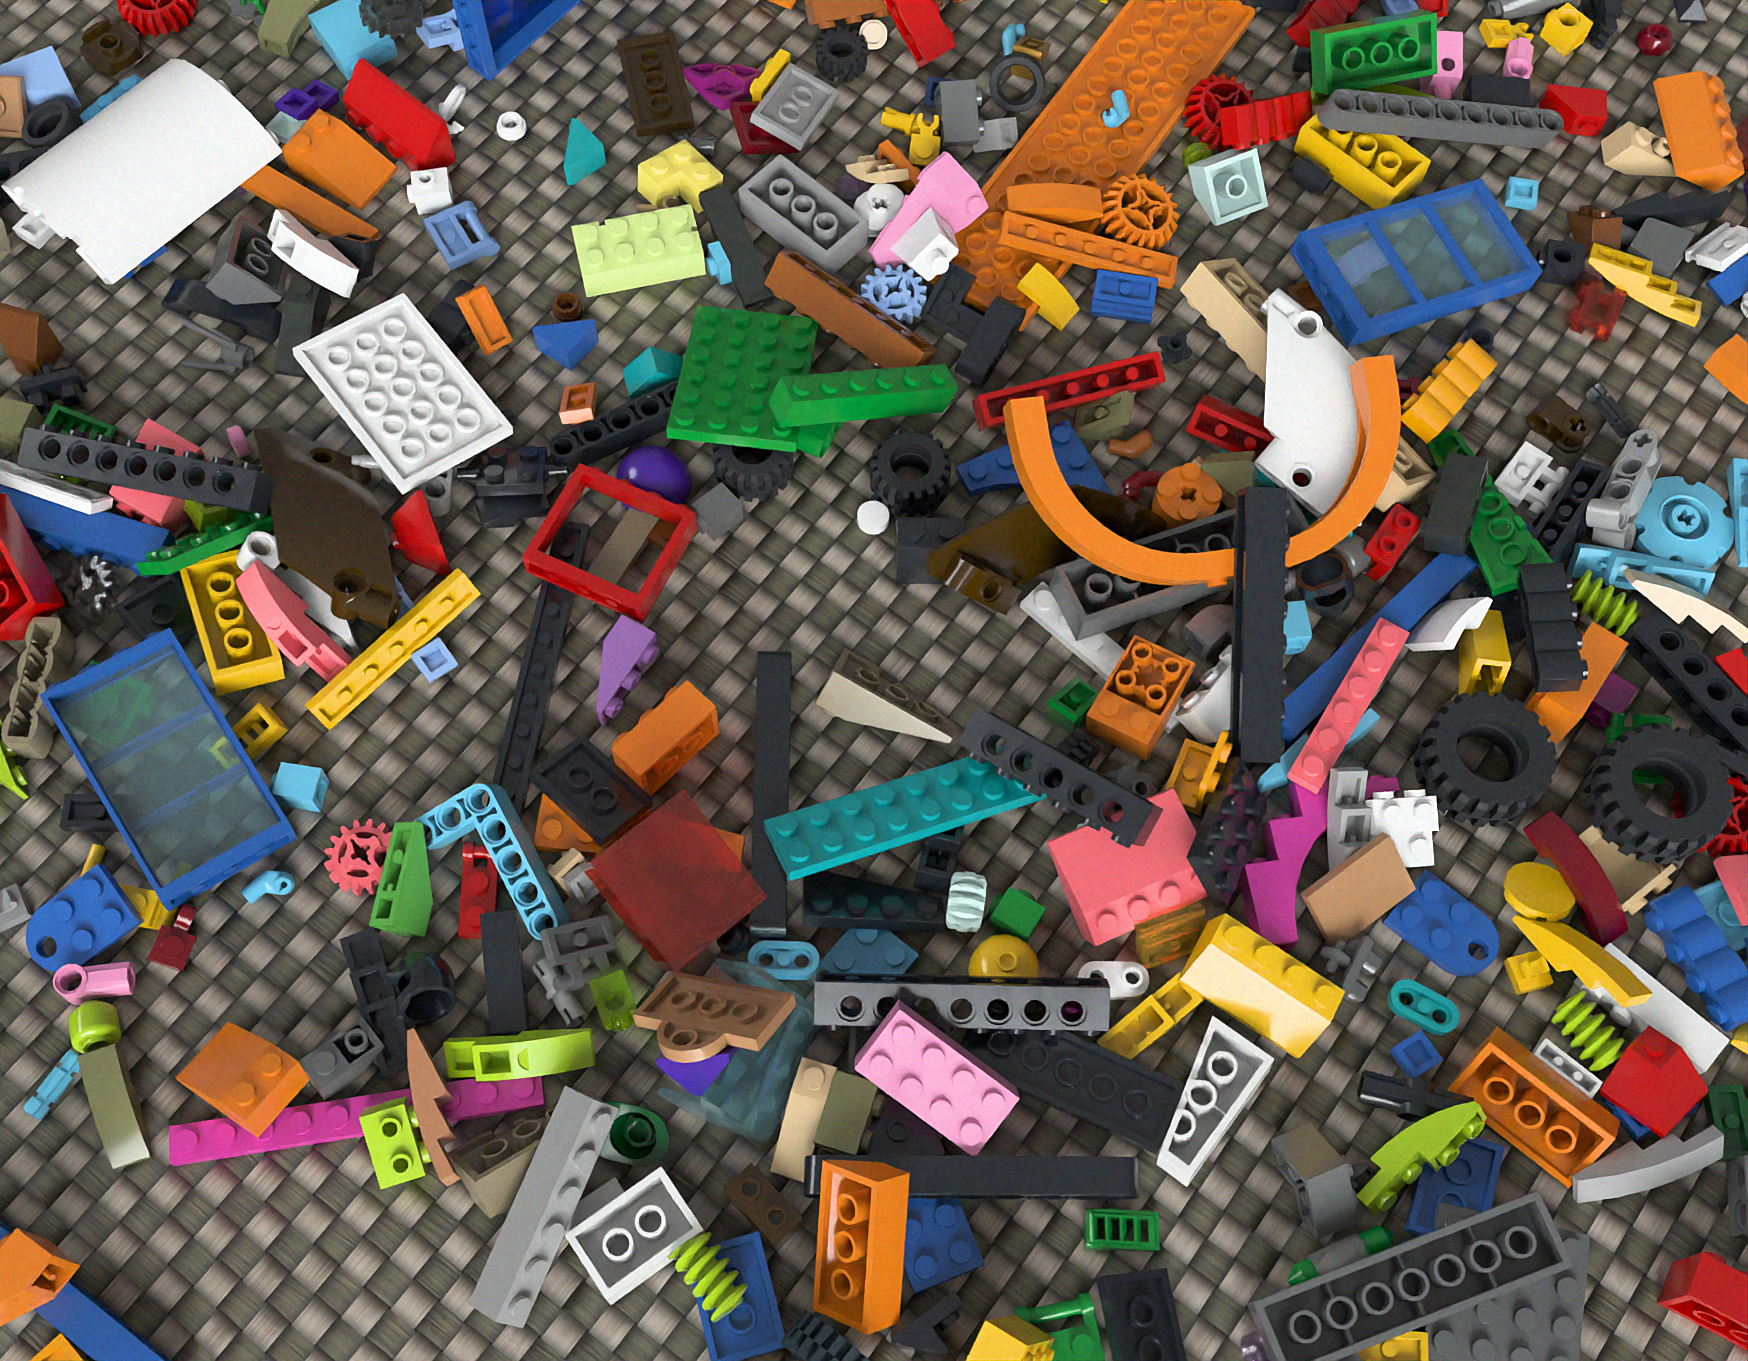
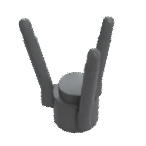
M181 316L176 318L179 323L222 344L220 357L226 363L183 361L182 365L184 367L221 370L236 374L238 368L247 370L250 367L254 358L253 347L235 340L216 328L208 330Z

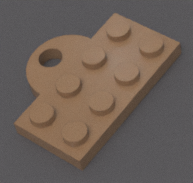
M672 971L634 1012L633 1017L636 1026L657 1030L660 1050L666 1058L675 1062L691 1063L710 1058L722 1051L727 1045L760 1051L796 1007L793 993Z

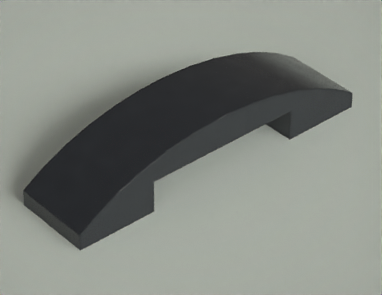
M177 279L161 302L163 308L191 316L194 311L242 327L246 335L270 343H274L280 333L281 312L265 303L233 305L229 301L215 296L211 290L206 288L207 282Z

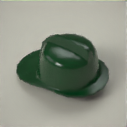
M604 1101L619 1108L599 1156L639 1167L654 1165L665 1156L669 1147V1133L666 1124L654 1110L646 1106H636L619 1101Z

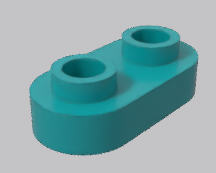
M1400 980L1388 991L1387 1003L1396 1015L1433 1035H1446L1459 1023L1460 1015L1458 1008L1451 1000L1414 980ZM1400 995L1408 997L1410 1005L1402 1004ZM1438 1013L1441 1015L1442 1023L1435 1022L1432 1014Z

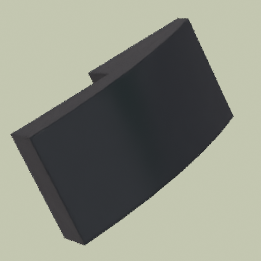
M545 492L544 494L485 496L475 502L483 529L514 527L517 518L546 517L550 510Z

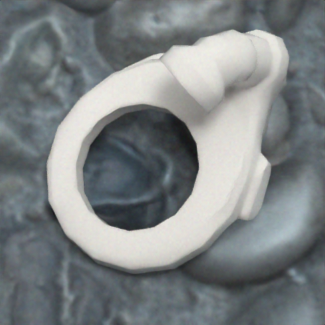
M458 84L451 91L447 99L443 103H439V109L430 108V110L446 121L450 135L464 130V127L453 121L452 125L447 123L456 113L465 97L466 87L463 84Z

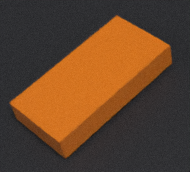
M480 284L455 298L484 355L490 354L513 341L485 284Z

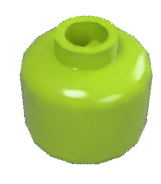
M98 1000L86 1001L69 1015L68 1028L73 1048L80 1053L86 1054L112 1044H117L121 1039L122 1031L116 1008L110 1003Z

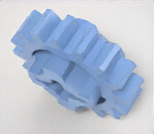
M886 265V271L884 272L876 268L874 270V277L867 275L865 284L861 285V296L899 323L905 320L907 323L912 324L913 315L920 317L922 308L926 304L927 288L922 286V277L913 278L914 270L912 269L906 273L902 272V265H899L896 270H892L890 265Z

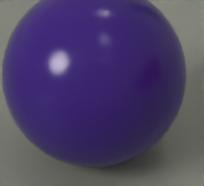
M645 446L628 454L619 465L615 477L618 480L621 478L633 483L635 487L646 492L654 491L665 500L676 505L687 502L692 488L691 475L686 463L678 454L661 446ZM620 502L621 505H622L627 511H628V509L631 507V508H633L634 510L643 512V511L638 510V509H636V508H634V507H632V506H629V505H627V504H625V503Z

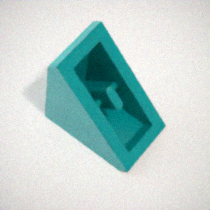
M576 118L571 119L564 160L567 185L578 183L606 164L603 144Z
M649 346L622 370L629 398H638L671 382L678 381L684 361L683 356Z

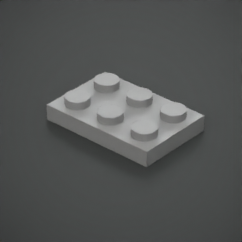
M789 63L753 111L750 122L801 151L838 100L840 91L796 65Z

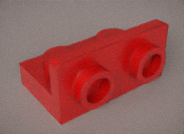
M1398 503L1391 508L1363 550L1365 554L1371 557L1370 563H1372L1365 575L1375 582L1393 567L1420 527L1421 519Z

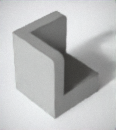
M1016 117L985 120L984 136H980V141L977 145H973V151L978 153L1014 148L1019 142Z

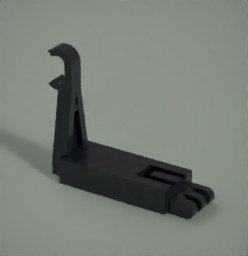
M1581 0L1584 16L1593 22L1588 36H1591L1595 49H1603L1606 42L1617 30L1616 19H1620L1624 14L1621 0Z

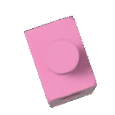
M1437 31L1438 74L1419 77L1421 92L1435 96V98L1451 100L1463 75V32Z

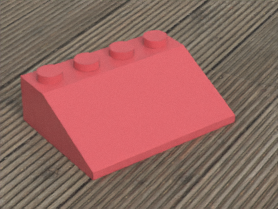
M1174 788L1166 789L1146 798L1164 810L1144 847L1132 844L1130 848H1126L1111 839L1113 833L1101 827L1100 831H1097L1087 825L1046 841L1081 938L1092 945L1098 946L1208 896L1186 858L1197 832ZM1123 809L1111 813V818L1114 822L1122 817Z

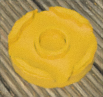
M1522 862L1513 865L1503 880L1505 888L1503 894L1506 901L1527 918L1536 920L1537 917L1547 918L1545 922H1555L1564 919L1575 904V897L1557 870L1550 866L1537 862Z

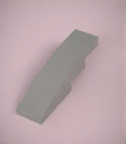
M1361 767L1330 768L1327 808L1329 872L1368 843L1372 808L1364 804L1368 770Z
M1712 1125L1683 1143L1675 1134L1671 1133L1644 1150L1634 1141H1630L1573 1175V1199L1577 1203L1617 1198L1653 1189L1688 1176L1723 1158L1724 1134Z

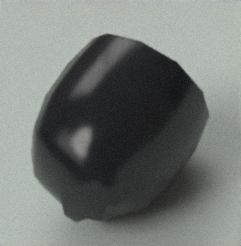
M1333 553L1319 554L1302 562L1296 571L1299 595L1302 601L1305 600V604L1310 611L1322 617L1340 618L1342 613L1348 609L1355 593L1354 578L1348 562L1341 555Z
M430 951L428 953L413 952L403 958L397 967L388 970L384 974V978L395 987L398 996L395 1000L397 1017L411 1024L431 1023L446 1016L456 1005L457 990L452 969L446 960Z

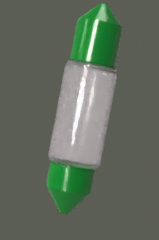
M1375 1225L1361 1233H1354L1315 1251L1293 1265L1287 1278V1283L1293 1286L1390 1248L1394 1232L1380 1225Z

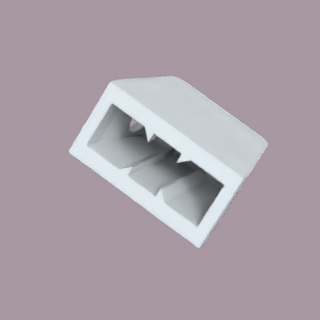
M930 207L898 239L890 250L909 268L925 280L930 281L937 274H943L948 270L949 262L958 254L959 247L952 227Z

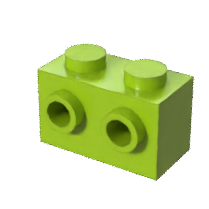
M406 1095L363 1109L359 1120L380 1189L425 1176L428 1162L432 1161L424 1141L420 1140L417 1130L419 1124L414 1106L410 1105L408 1096Z

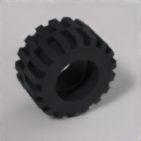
M901 429L898 435H895L894 432L888 434L887 441L881 439L877 443V449H874L872 452L870 488L871 492H874L875 500L878 502L882 501L888 510L893 509L894 515L901 516V513H907V517H914V513L918 512L920 516L927 514L928 508L934 511L938 508L939 501H944L946 492L949 489L951 473L949 452L947 448L943 449V442L939 438L934 441L933 434L926 432L925 435L920 434V429H913V432ZM912 466L921 469L926 475L920 479L907 480L899 477L894 472L899 468Z
M716 443L712 445L716 479L719 484L722 482L732 491L738 500L741 496L745 497L747 502H752L753 498H759V502L765 501L767 495L773 498L778 495V489L784 490L788 486L787 480L792 478L794 469L793 452ZM751 451L762 452L769 456L767 460L759 464H746L738 460L742 454Z

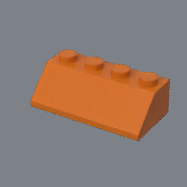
M1702 70L1656 79L1653 82L1676 176L1716 193L1745 173L1742 163L1743 154L1738 148L1736 141L1737 131L1731 122L1729 114L1731 108L1725 99L1723 81L1718 76H1712Z
M1498 1026L1476 1049L1446 1090L1473 1097L1474 1101L1484 1111L1487 1117L1484 1122L1567 1188L1573 1185V1175L1590 1166L1616 1139L1620 1125L1619 1119Z
M833 1159L822 1161L813 1310L866 1335L900 1322L909 1172L882 1162Z

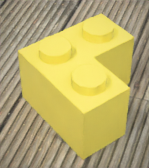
M685 139L638 165V191L655 208L662 205L663 199L666 196H681L699 214L703 209L699 203L698 194L723 186V175Z

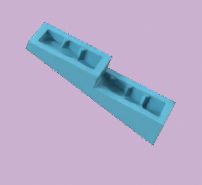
M1733 458L1726 470L1731 514L1735 525L1734 538L1738 567H1748V459Z

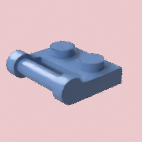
M464 201L423 220L426 230L450 270H454L482 256H493L500 250L496 239L490 237L477 216V208L472 201ZM459 220H467L479 242L471 243Z

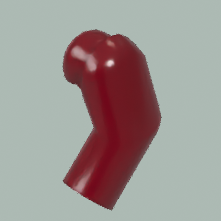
M1136 471L1123 481V495L1131 499H1138L1140 497V488L1157 487L1160 478L1164 475V471Z

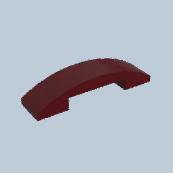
M1552 810L1548 811L1522 828L1540 857L1545 858L1549 856L1586 915L1581 917L1580 920L1594 942L1604 948L1607 944L1629 931L1621 903L1602 867L1579 836Z

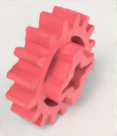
M368 819L365 826H361L358 820H354L353 829L348 830L345 826H341L340 829L343 835L340 838L336 836L330 837L335 846L334 848L325 849V854L331 860L326 861L324 866L331 872L329 877L334 884L340 882L339 887L342 891L347 892L352 887L354 894L360 896L363 888H366L370 895H374L375 886L380 883L384 867L382 861L387 855L392 832L388 833L389 829L383 822L376 828V824L372 819ZM358 850H361L363 854L368 856L367 859L370 861V865H367L365 861L360 859L361 856Z

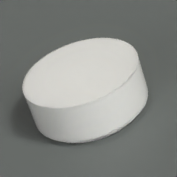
M868 501L862 504L857 512L859 528L868 534L883 532L889 524L888 508L878 501Z

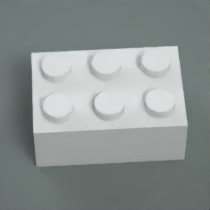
M659 1167L565 1234V1237L606 1301L612 1305L674 1259H668V1257L679 1246L692 1237L704 1234L705 1232L663 1168Z

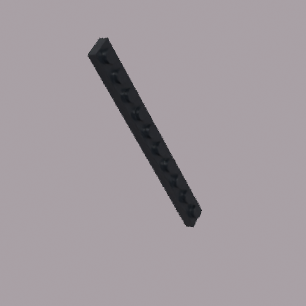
M565 521L552 541L549 555L582 569L591 532L590 525ZM542 580L492 784L499 785L506 791L520 820L522 819L531 782L530 773L534 769L575 598V593L546 580ZM490 796L488 797V801H487L486 807L489 805ZM501 822L498 830L506 831L504 823Z

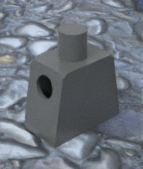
M1650 217L1645 220L1639 232L1622 223L1621 244L1628 247L1627 254L1652 261V274L1668 279L1695 233Z

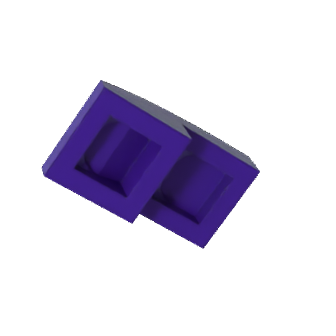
M314 79L302 91L293 87L274 105L276 109L300 121L309 119L318 109L325 112L335 105L340 98L337 90Z

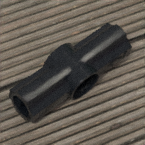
M1368 1070L1362 1072L1357 1089L1358 1103L1396 1112L1397 1117L1411 1122H1417L1455 1105L1473 1102L1474 1098L1434 1088L1435 1085L1432 1082L1415 1077L1399 1079Z

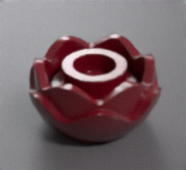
M1660 23L1648 24L1636 35L1638 37L1636 45L1647 56H1662L1667 50L1671 49L1673 44L1671 31L1667 26Z

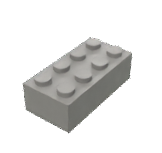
M781 154L738 189L740 212L789 251H797L831 276L868 244L869 221Z

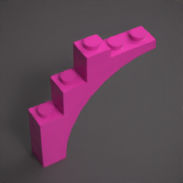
M1383 775L1368 777L1364 800H1372V793L1394 791L1395 797L1400 791L1397 777L1385 778ZM1328 776L1317 795L1293 781L1290 782L1286 792L1293 817L1290 814H1281L1271 818L1262 831L1269 861L1267 862L1266 858L1249 860L1243 866L1239 877L1250 929L1283 951H1291L1298 942L1295 921L1296 886L1303 862L1313 844L1327 831Z

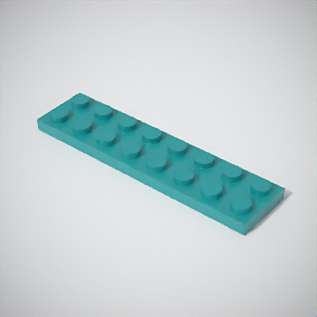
M1005 745L996 748L998 755L1003 752ZM966 757L764 820V830L789 881L1046 799L1047 795L1043 793L1041 797H1038L1022 788L1025 782L1017 777H1014L1011 781L994 772L996 765L987 760L985 764H981L970 757ZM1026 757L1024 768L1028 771L1033 765L1028 757Z

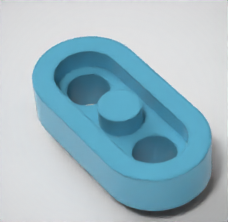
M760 941L750 949L748 964L751 972L762 979L806 980L816 974L819 968V954L817 949L807 942ZM763 957H770L773 960L772 964L768 967L762 966L759 962ZM799 958H805L808 961V965L800 968L796 966L795 962Z

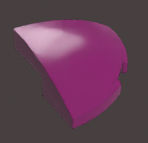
M703 63L683 68L684 76L694 89L709 103L722 111L729 109L731 102H741L750 94L753 80L759 78L763 73L755 68L739 64H731L730 67L726 65L717 66V63Z

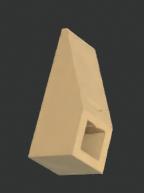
M1628 121L1601 141L1604 165L1625 175L1678 177L1675 174L1667 139L1648 131L1644 127H1639Z

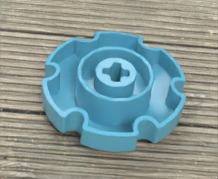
M1679 476L1658 478L1654 480L1634 523L1637 539L1634 541L1633 546L1638 553L1709 569L1715 564L1718 557L1721 558L1731 547L1735 534L1734 520L1726 517L1723 513V510L1727 507L1725 501L1705 484L1696 482L1693 486L1685 483L1684 478Z

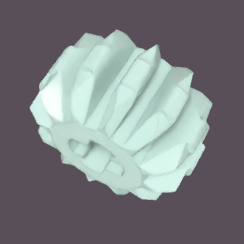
M965 871V873L955 872L952 875L945 918L948 928L966 933L967 931H978L982 923L987 881L984 876Z

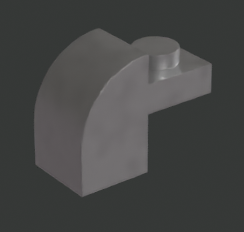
M1219 604L1204 608L1185 625L1180 641L1204 661L1221 644L1227 648L1232 644L1233 606Z

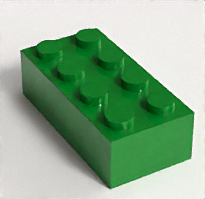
M1419 9L1310 30L1313 91L1331 95L1337 89L1357 90L1438 74L1437 13Z

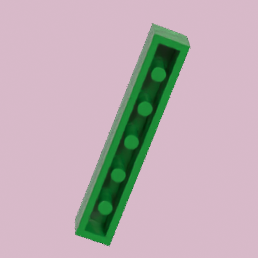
M946 364L782 376L768 403L779 427L782 428L942 413L949 405L958 386Z

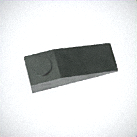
M293 275L284 299L275 365L276 374L307 378L308 373L294 357L292 348L322 333L332 302L327 289L308 277Z

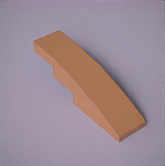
M412 1028L407 1031V1059L413 1106L427 1152L440 1181L448 1187L461 1179L444 1148L445 1145L454 1141L457 1137L440 1106L454 1098L423 1039Z

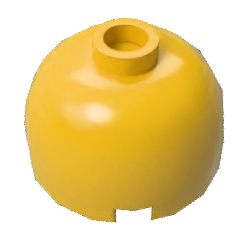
M1008 934L994 935L981 942L971 955L968 968L969 975L1039 977L1040 972L1037 956L1031 946L1021 938ZM995 999V1000H999V1001H1001V1002L1007 1004V1003H1006L1004 1000H1002V999Z

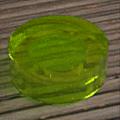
M1194 143L1183 151L1182 161L1185 168L1189 171L1188 165L1213 155L1208 144Z

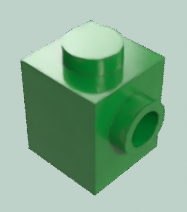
M1009 886L1004 896L998 893L988 909V912L992 914L989 926L1002 934L1019 937L1028 943L1043 919L1046 908L1035 902V897L1023 889L1015 890Z

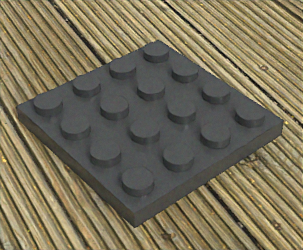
M1438 1203L1435 1210L1434 1230L1482 1211ZM1557 1228L1573 1262V1267L1422 1326L1421 1332L1428 1333L1429 1360L1579 1361L1591 1235Z

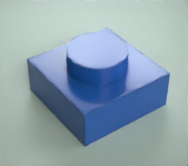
M1422 1030L1417 1031L1389 1050L1407 1077L1417 1078L1443 1061Z

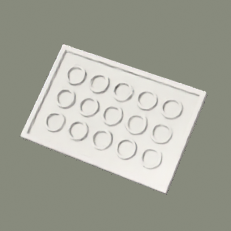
M404 293L292 348L294 357L402 495L513 434V426Z

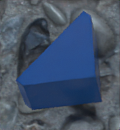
M595 319L532 327L537 350L570 371L599 342Z

